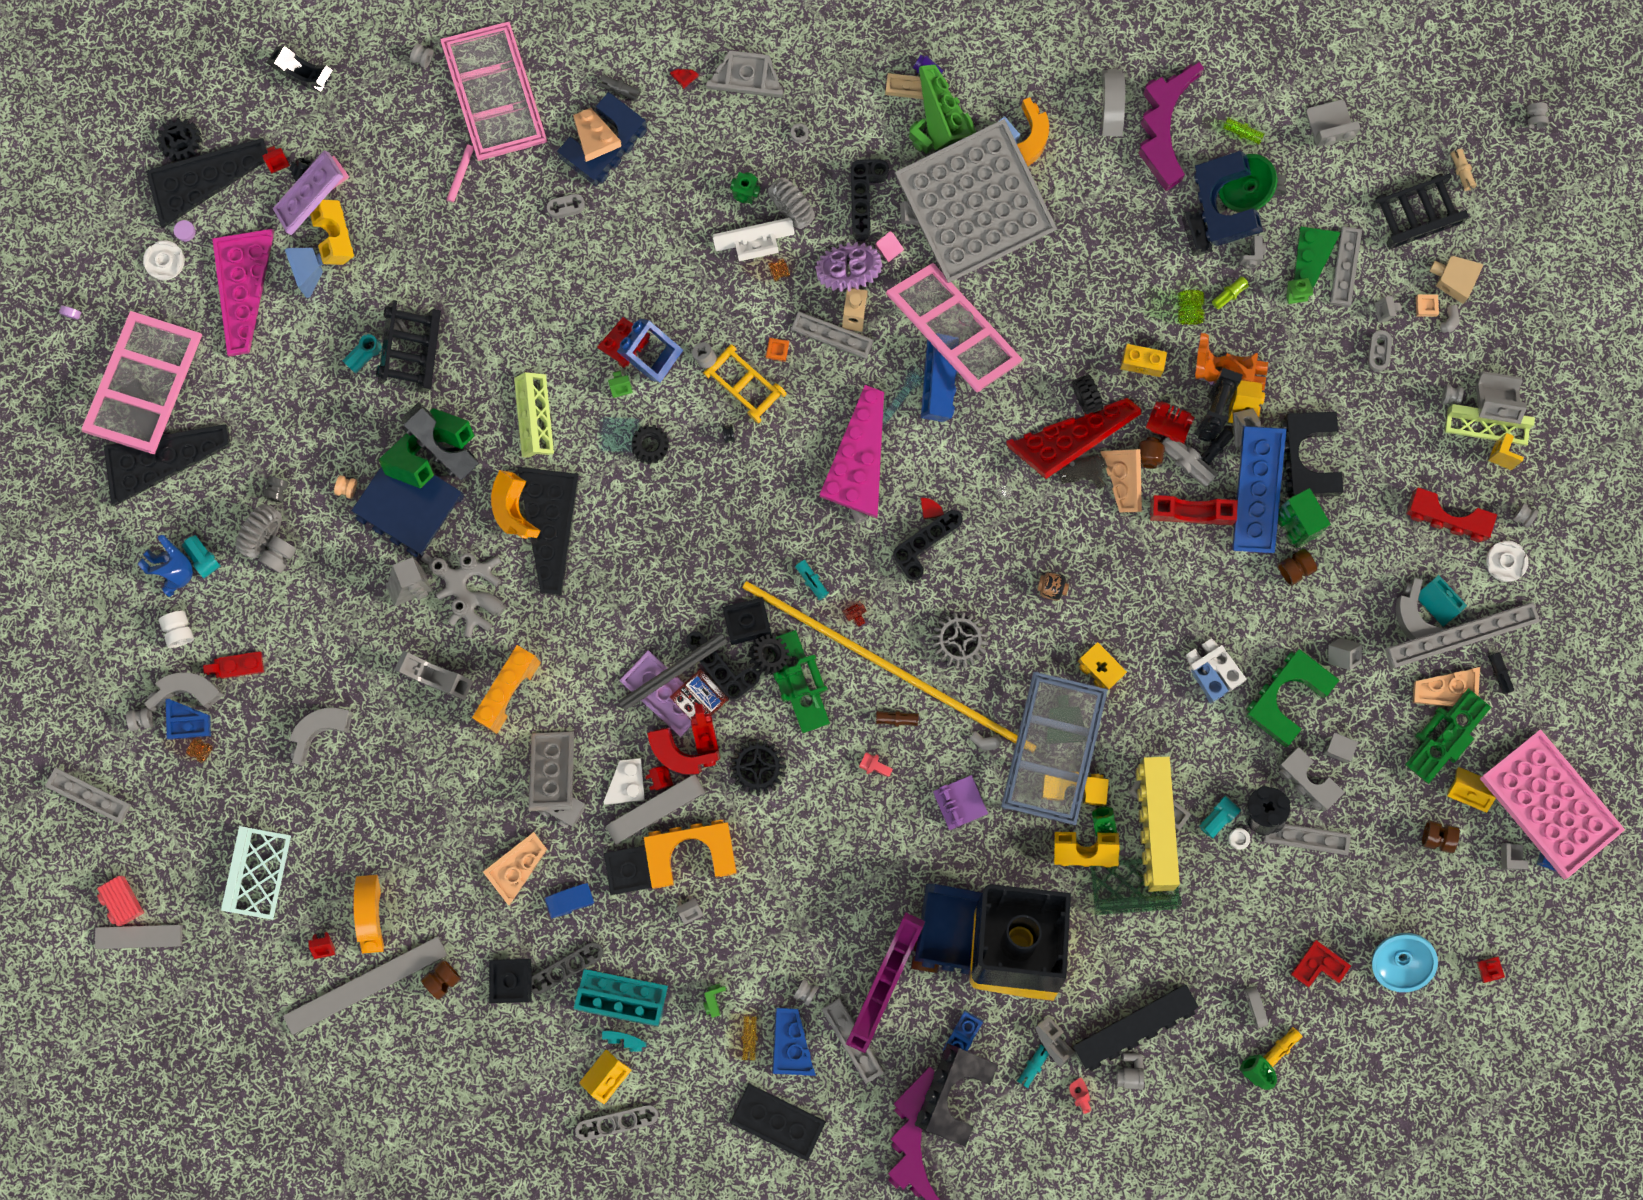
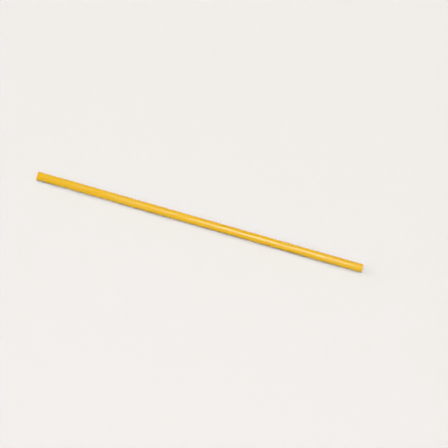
M748 581L744 583L742 588L759 598L763 597V600L1016 744L1018 735ZM1026 740L1024 749L1034 753L1037 746Z

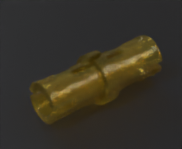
M743 1016L744 1030L743 1036H741V1040H743L742 1060H748V1051H750L749 1060L755 1061L756 1041H758V1036H756L757 1017L751 1016V1025H749L750 1016Z

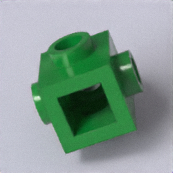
M739 172L737 178H733L730 189L735 200L741 203L752 204L754 198H758L761 186H759L758 178L754 174Z

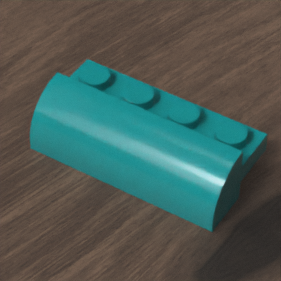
M584 969L573 1009L659 1027L668 986Z

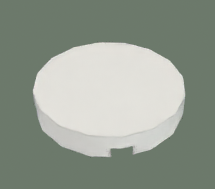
M168 240L155 242L154 245L146 249L143 256V265L146 271L158 280H170L176 277L184 267L185 257L182 250L175 243Z
M1502 541L1489 549L1486 556V566L1489 573L1495 579L1502 582H1512L1525 574L1528 568V556L1519 544L1513 541Z

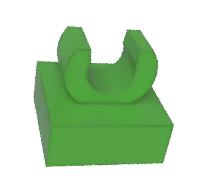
M621 371L613 372L614 379L608 380L613 398L633 393L628 375L622 376Z

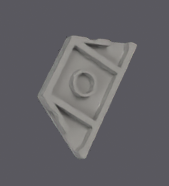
M729 51L723 63L715 70L716 73L711 80H708L706 83V89L783 98V91L778 82L771 58L765 54Z

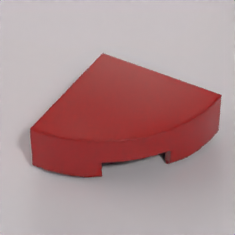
M676 69L670 73L683 89L699 76L697 72L691 69Z
M929 498L920 499L923 519L937 518L944 514L941 506L934 500Z

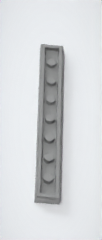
M1531 602L1385 648V653L1390 669L1529 626L1540 622L1535 604Z
M438 936L283 1015L291 1034L295 1035L447 957L448 954Z

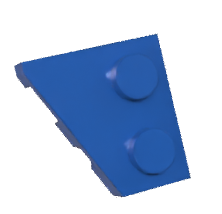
M166 699L167 739L211 737L210 715L171 699Z

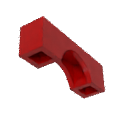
M1419 487L1413 491L1406 514L1410 515V518L1414 521L1422 522L1424 520L1430 522V525L1434 528H1448L1452 534L1459 536L1463 534L1468 535L1475 542L1486 541L1491 537L1497 514L1480 508H1476L1470 515L1465 517L1451 516L1441 508L1438 494Z
M1154 495L1150 502V521L1233 526L1237 521L1238 500L1187 501L1178 499L1175 496Z

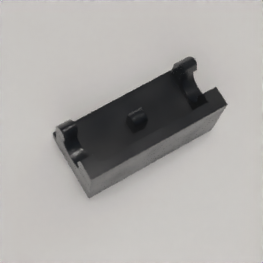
M1198 209L1194 214H1191V211L1185 212L1182 221L1192 255L1197 256L1213 252L1212 244L1206 236V226L1202 217V210Z

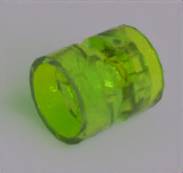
M1184 290L1178 293V306L1181 307L1178 310V323L1197 325L1205 321V310L1201 308L1205 305L1203 291Z

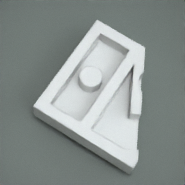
M641 758L620 760L606 794L604 805L645 801Z

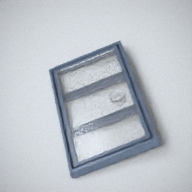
M1033 672L1001 804L1003 809H1010L1076 826L1108 689Z

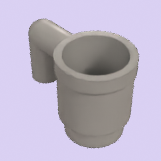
M1123 1053V1061L1134 1062V1068L1117 1069L1116 1086L1123 1087V1089L1143 1090V1056L1140 1053Z

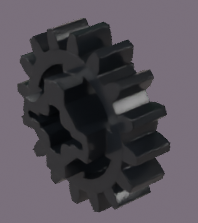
M177 118L175 123L170 119V125L163 124L164 130H158L161 136L156 138L159 143L158 148L160 151H163L162 154L165 157L169 156L171 161H174L176 158L178 161H182L184 157L189 159V155H197L195 149L201 150L198 144L203 142L199 136L201 132L199 129H196L197 127L193 122L190 124L188 119L182 122L180 118ZM189 131L191 132L192 139L188 137Z

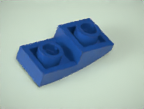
M588 883L566 889L545 898L551 919L570 914L573 910L594 904Z
M964 1010L947 1043L968 1051L974 1037L983 1024V1020Z

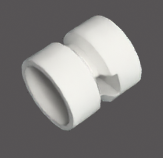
M175 611L159 618L161 630L167 632L164 636L168 648H176L194 640L191 629L186 627L189 622L185 611Z

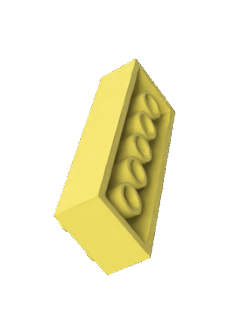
M1144 757L1138 768H1136V780L1141 781L1140 789H1137L1138 802H1142V808L1139 810V822L1143 823V831L1140 832L1141 844H1145V852H1142V863L1146 865L1147 870L1143 876L1144 886H1148V892L1174 891L1180 885L1170 757Z

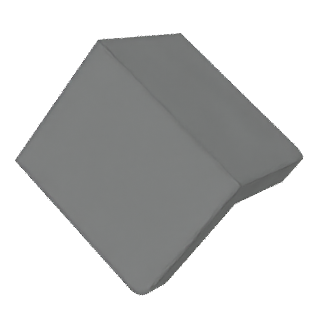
M1339 638L1329 644V664L1351 670L1361 663L1362 644Z
M1334 733L1328 749L1324 750L1323 754L1344 763H1349L1353 758L1358 742Z
M1501 844V870L1529 869L1528 861L1523 860V846L1521 844Z

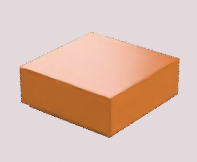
M769 338L766 359L786 362L790 342Z

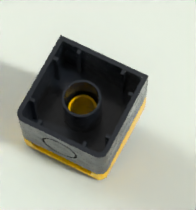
M995 884L985 886L974 912L969 979L971 986L979 990L1054 1001L1067 978L1071 893Z

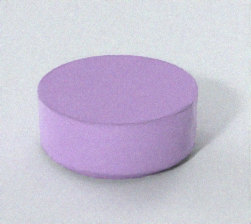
M187 220L179 221L174 226V234L180 241H190L195 236V227Z
M62 305L59 310L61 315L76 320L80 319L82 313Z

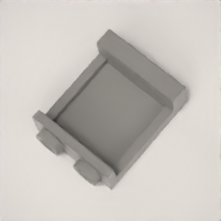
M1482 371L1476 385L1479 417L1521 424L1527 409L1526 403L1521 402L1519 389L1522 384V378Z

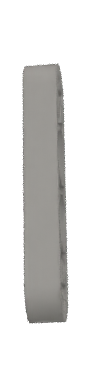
M646 1105L580 1122L576 1126L575 1133L583 1141L652 1125L658 1120L659 1112L654 1106ZM646 1109L655 1113L652 1121L643 1118L640 1119L642 1124H637L638 1118L635 1111H639V1115L645 1114ZM631 1114L633 1116L634 1122L631 1126L623 1125V1115ZM604 1119L612 1121L613 1127L609 1132L601 1129V1122ZM593 1121H597L598 1135H595V1130L590 1131L588 1137H585L583 1133L580 1134L583 1124H586V1127L589 1128L594 1126Z

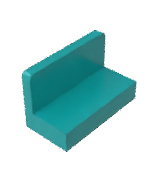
M1439 575L1420 591L1418 597L1420 603L1442 626H1445L1467 606Z

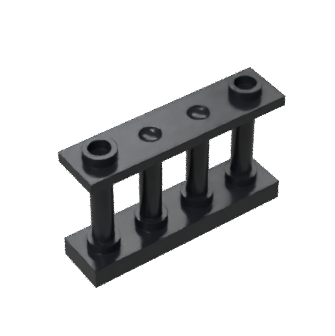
M1450 173L1444 176L1443 174H1438L1432 177L1430 181L1388 196L1387 194H1382L1375 198L1371 208L1373 210L1381 207L1392 233L1386 242L1389 250L1463 224L1469 218L1466 210L1459 212L1455 209L1445 184L1452 177ZM1437 187L1448 212L1447 217L1441 219L1437 217L1426 192ZM1419 195L1429 218L1427 224L1421 225V223H1418L1407 197ZM1400 201L1410 224L1409 230L1405 232L1399 230L1389 207L1390 203Z
M393 300L385 306L383 313L386 322L381 361L376 369L378 384L382 385L389 377L414 382L418 385L417 392L427 393L432 387L441 310L432 309L425 316L396 310L397 301ZM395 318L422 323L423 326H426L425 334L418 335L395 330ZM398 338L421 343L423 351L420 355L393 350L391 349L392 339ZM390 357L418 363L421 366L420 373L416 375L389 369Z
M1222 368L1207 395L1212 401L1210 410H1208L1194 435L1198 436L1199 440L1204 442L1214 441L1226 424L1228 417L1223 416L1222 412L1225 404L1240 384L1242 374Z

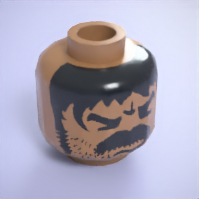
M1046 572L1045 575L1040 577L1037 591H1040V595L1044 598L1058 601L1062 595H1067L1069 584L1066 583L1064 575Z

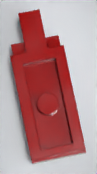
M262 652L214 659V664L203 665L204 674H216V678L226 679L264 673Z
M702 704L694 705L696 716L691 717V726L698 754L719 750L712 716H710V713L704 714Z

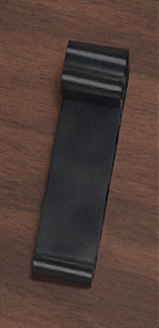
M882 159L856 160L851 165L852 234L858 241H865L870 236L869 183H882L887 180L889 175V165ZM858 169H862L864 173L862 175H858L855 173V171ZM883 169L885 172L883 174H877L875 170ZM861 188L865 190V193L858 194L855 190ZM864 208L866 211L860 214L856 212V209ZM859 222H863L864 232H860Z
M950 510L894 549L893 561L908 582L918 583L923 577L924 568L917 558L960 529L963 517L959 511ZM950 517L952 519L957 518L956 525L950 523L947 525V529L945 528V525L949 523ZM937 528L942 534L939 537H934L930 531ZM916 540H921L925 546L918 549L913 543ZM899 552H905L908 558L906 560H899L896 555ZM915 568L919 570L920 575L918 577H911L908 571Z
M698 631L689 633L686 638L687 646L691 652L698 648L696 644L692 645L693 638L700 639L701 646L708 642L704 635ZM716 651L711 653L714 655L713 662L705 663L703 659L699 661L730 701L736 702L741 700L760 684V674L756 669L747 668L735 677ZM719 670H724L727 672V677L719 680L716 678V673ZM748 674H754L757 679L754 683L749 684L745 681V677ZM736 686L740 689L737 696H730L728 694L731 687Z

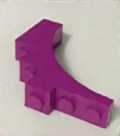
M1200 62L1194 66L1193 64L1188 65L1182 71L1183 73L1178 76L1173 75L1167 81L1161 77L1158 80L1152 79L1145 85L1143 95L1153 109L1151 108L1143 114L1141 125L1151 139L1148 138L1140 144L1141 147L1138 154L1165 191L1180 183L1185 176L1172 148L1170 134L1171 116L1180 95L1192 82L1202 75L1204 67Z
M905 912L854 1023L846 1045L866 1053L925 921Z
M930 1066L893 1103L896 1106L894 1111L902 1119L906 1116L908 1120L890 1137L893 1141L891 1146L899 1154L903 1151L905 1155L887 1173L890 1176L889 1182L896 1189L900 1186L904 1190L910 1183L912 1185L910 1190L918 1198L922 1195L925 1200H940L932 1189L923 1166L921 1153L922 1129L915 1126L917 1115L921 1110L925 1095L930 1088L935 1073Z

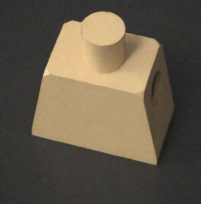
M1451 256L1445 265L1434 260L1429 272L1440 276L1436 287L1464 304L1472 292L1483 264Z
M853 288L849 292L847 290L842 328L863 331L868 298L867 290H856ZM850 318H854V319H857L858 321H851V320H849V319H850Z

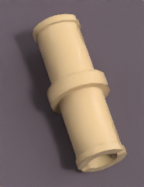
M1457 149V153L1453 151L1450 154L1456 166V175H1459L1464 191L1471 190L1470 186L1474 189L1477 184L1471 173V164H1468L1464 150Z

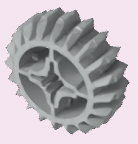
M781 177L768 188V194L773 204L785 218L792 219L793 225L796 228L802 229L815 219L813 208L806 197L788 179Z
M262 504L255 508L254 512L250 513V516L246 518L242 528L239 530L235 542L236 549L242 555L251 559L261 555L264 550H267V544L273 535L276 536L278 533L282 514L276 508L267 504Z
M956 612L953 613V620L946 615L945 620L947 623L942 620L938 622L942 629L939 627L934 628V631L939 635H932V639L938 641L934 642L932 647H939L935 651V655L937 656L942 653L943 656L940 658V661L943 662L946 658L949 659L947 662L949 667L952 661L956 662V669L959 668V663H962L964 669L967 668V661L974 666L975 661L973 658L978 661L982 659L978 652L981 654L986 653V650L981 646H988V642L982 640L987 638L988 634H981L985 630V626L983 625L978 628L977 625L980 623V620L977 619L973 623V615L971 614L968 619H964V612L961 613V618H958ZM960 624L968 626L975 634L964 633ZM954 625V636L943 640L944 632ZM958 632L959 636L965 638L962 644V649L961 645H958V643L955 642V640H957ZM972 641H977L976 649L966 656V645L972 643ZM945 646L955 647L960 656L952 655L946 650Z

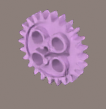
M848 242L844 247L842 244H839L838 249L831 247L832 252L825 251L826 256H820V260L817 261V266H815L817 278L820 280L821 285L825 284L826 288L832 287V291L839 288L840 292L847 288L849 292L852 287L859 290V285L866 287V282L873 283V278H878V273H881L882 262L880 253H877V249H872L871 245L866 247V244L863 243L858 246V242L850 245ZM848 257H850V261H849V265H850V266H849V267H850V277H848V263H847V258H848Z

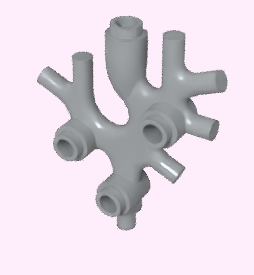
M425 553L421 560L428 564V568L437 577H442L446 582L445 588L436 593L437 598L442 600L450 595L457 598L451 605L453 613L447 622L454 626L459 618H464L466 626L463 637L466 638L472 637L475 625H479L488 632L492 624L476 614L474 608L481 606L492 615L500 616L506 606L503 605V601L490 593L469 591L466 587V581L471 576L479 575L497 587L501 580L491 573V569L501 563L498 556L487 562L480 563L473 554L465 553L460 557V568L451 569L445 560L437 557L432 558ZM471 559L470 564H465L466 560ZM442 564L441 569L437 570V565ZM460 604H463V608L461 610H457V607Z

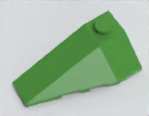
M926 65L919 67L927 129L930 139L933 141L935 151L976 133L971 117L968 113H963L958 105L960 103L959 99L951 95L948 90L949 84L937 66Z

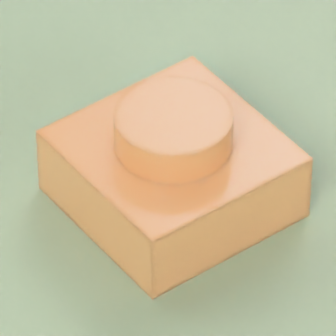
M1418 294L1416 296V317H1437L1439 315L1438 295Z

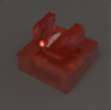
M860 601L842 611L845 619L848 621L854 620L858 627L866 623L862 614L867 612V610Z

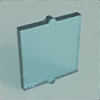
M603 417V432L600 433L602 436L601 451L632 452V437L635 431L639 430V419Z

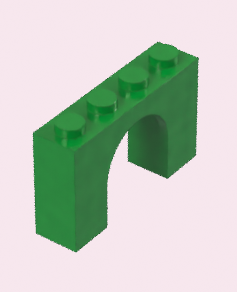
M435 408L429 411L436 420L433 429V438L436 442L446 443L462 449L474 437L468 420ZM406 433L378 460L385 475L421 489L434 474L428 460L415 456L422 448L417 443L418 439L414 435L409 436Z
M1300 649L1295 653L1291 651L1284 659L1286 662L1285 666L1282 669L1280 667L1276 669L1271 676L1274 679L1271 684L1268 685L1266 683L1259 691L1261 696L1257 702L1253 699L1246 708L1249 711L1246 717L1285 748L1292 743L1302 729L1283 715L1278 708L1277 693L1282 684L1290 681L1303 683L1324 699L1340 681Z

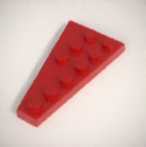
M1126 398L1104 406L1103 410L1089 414L1084 413V416L1078 419L1072 417L1044 427L1043 431L1032 435L1031 432L1024 434L1022 439L1016 441L1010 439L1006 441V444L1010 450L1047 479L1141 415V408Z

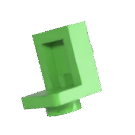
M922 118L919 122L915 121L911 125L909 139L913 141L912 144L918 151L921 152L923 150L927 154L932 149L933 141L922 132L926 127V120Z
M1308 278L1288 281L1286 295L1288 304L1306 302L1309 296L1313 295V289Z
M719 983L707 987L709 992L704 993L707 1002H704L703 1005L706 1014H711L712 1018L721 1015L715 994L727 991L726 986L721 987Z

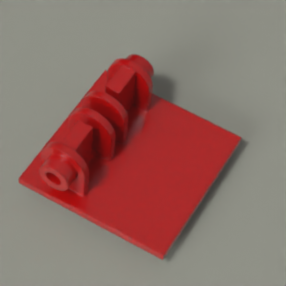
M624 317L621 318L597 346L599 350L616 360L622 368L628 367L630 362L621 356L617 350L620 348L621 341L632 331L631 328L633 326V323ZM646 333L640 343L632 352L636 356L637 354L635 352L637 351L640 353V349H642L646 344L649 343V333Z
M1156 401L1145 428L1150 429L1153 433L1169 437L1172 441L1184 444L1195 417L1191 415L1192 413L1184 410L1181 411L1178 417L1180 408H1178L1174 415L1172 411L1175 406H1172L1170 412H1168L1170 404Z

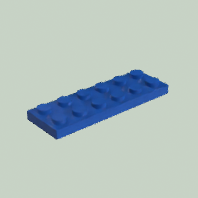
M1243 426L1236 499L1238 500L1237 521L1234 523L1232 543L1233 551L1275 553L1286 439L1285 428Z

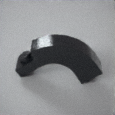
M277 46L267 61V64L282 75L308 89L321 92L323 87L329 82L332 69L326 65H314L303 60L285 46Z

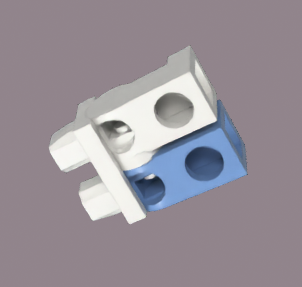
M1212 638L1202 644L1207 655L1201 658L1197 650L1194 649L1185 656L1190 665L1188 669L1204 691L1210 704L1247 680L1225 651L1223 645L1219 647Z

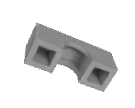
M1297 747L1277 766L1280 769L1279 773L1287 781L1291 779L1296 784L1294 788L1302 796L1306 794L1311 799L1310 804L1319 811L1321 809L1324 812L1345 792L1330 777L1326 778L1319 785L1311 783L1307 778V770L1314 761Z

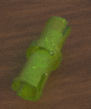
M1227 117L1226 123H1224L1222 128L1239 135L1238 138L1240 139L1245 138L1257 145H1260L1261 139H1263L1265 134L1249 127L1247 123L1242 124L1230 117Z

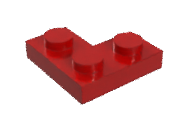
M1314 940L1290 975L1307 988H1310L1320 972H1323L1336 983H1340L1351 965L1320 942Z

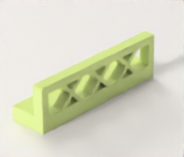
M525 372L514 378L522 457H531L536 454L552 455L554 450L546 374ZM533 379L540 380L539 390L533 385ZM536 398L542 403L541 410L535 405ZM538 418L544 422L543 430L537 425ZM540 438L546 442V449L540 448Z
M1452 404L1447 411L1445 432L1497 441L1504 434H1511L1513 429L1519 428L1524 429L1523 440L1515 439L1514 437L1512 443L1527 446L1529 431L1534 426L1535 417L1524 416L1521 424L1480 418L1478 408ZM1452 418L1460 419L1465 426L1460 429L1451 428ZM1477 421L1485 429L1480 433L1474 432L1470 424ZM1494 425H1500L1505 433L1501 436H1496L1490 428Z

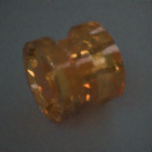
M783 257L775 263H767L774 282L779 281L782 277L787 278L790 276Z
M196 737L187 748L186 755L195 757L197 762L203 763L211 753L213 746L209 743H203L201 738Z

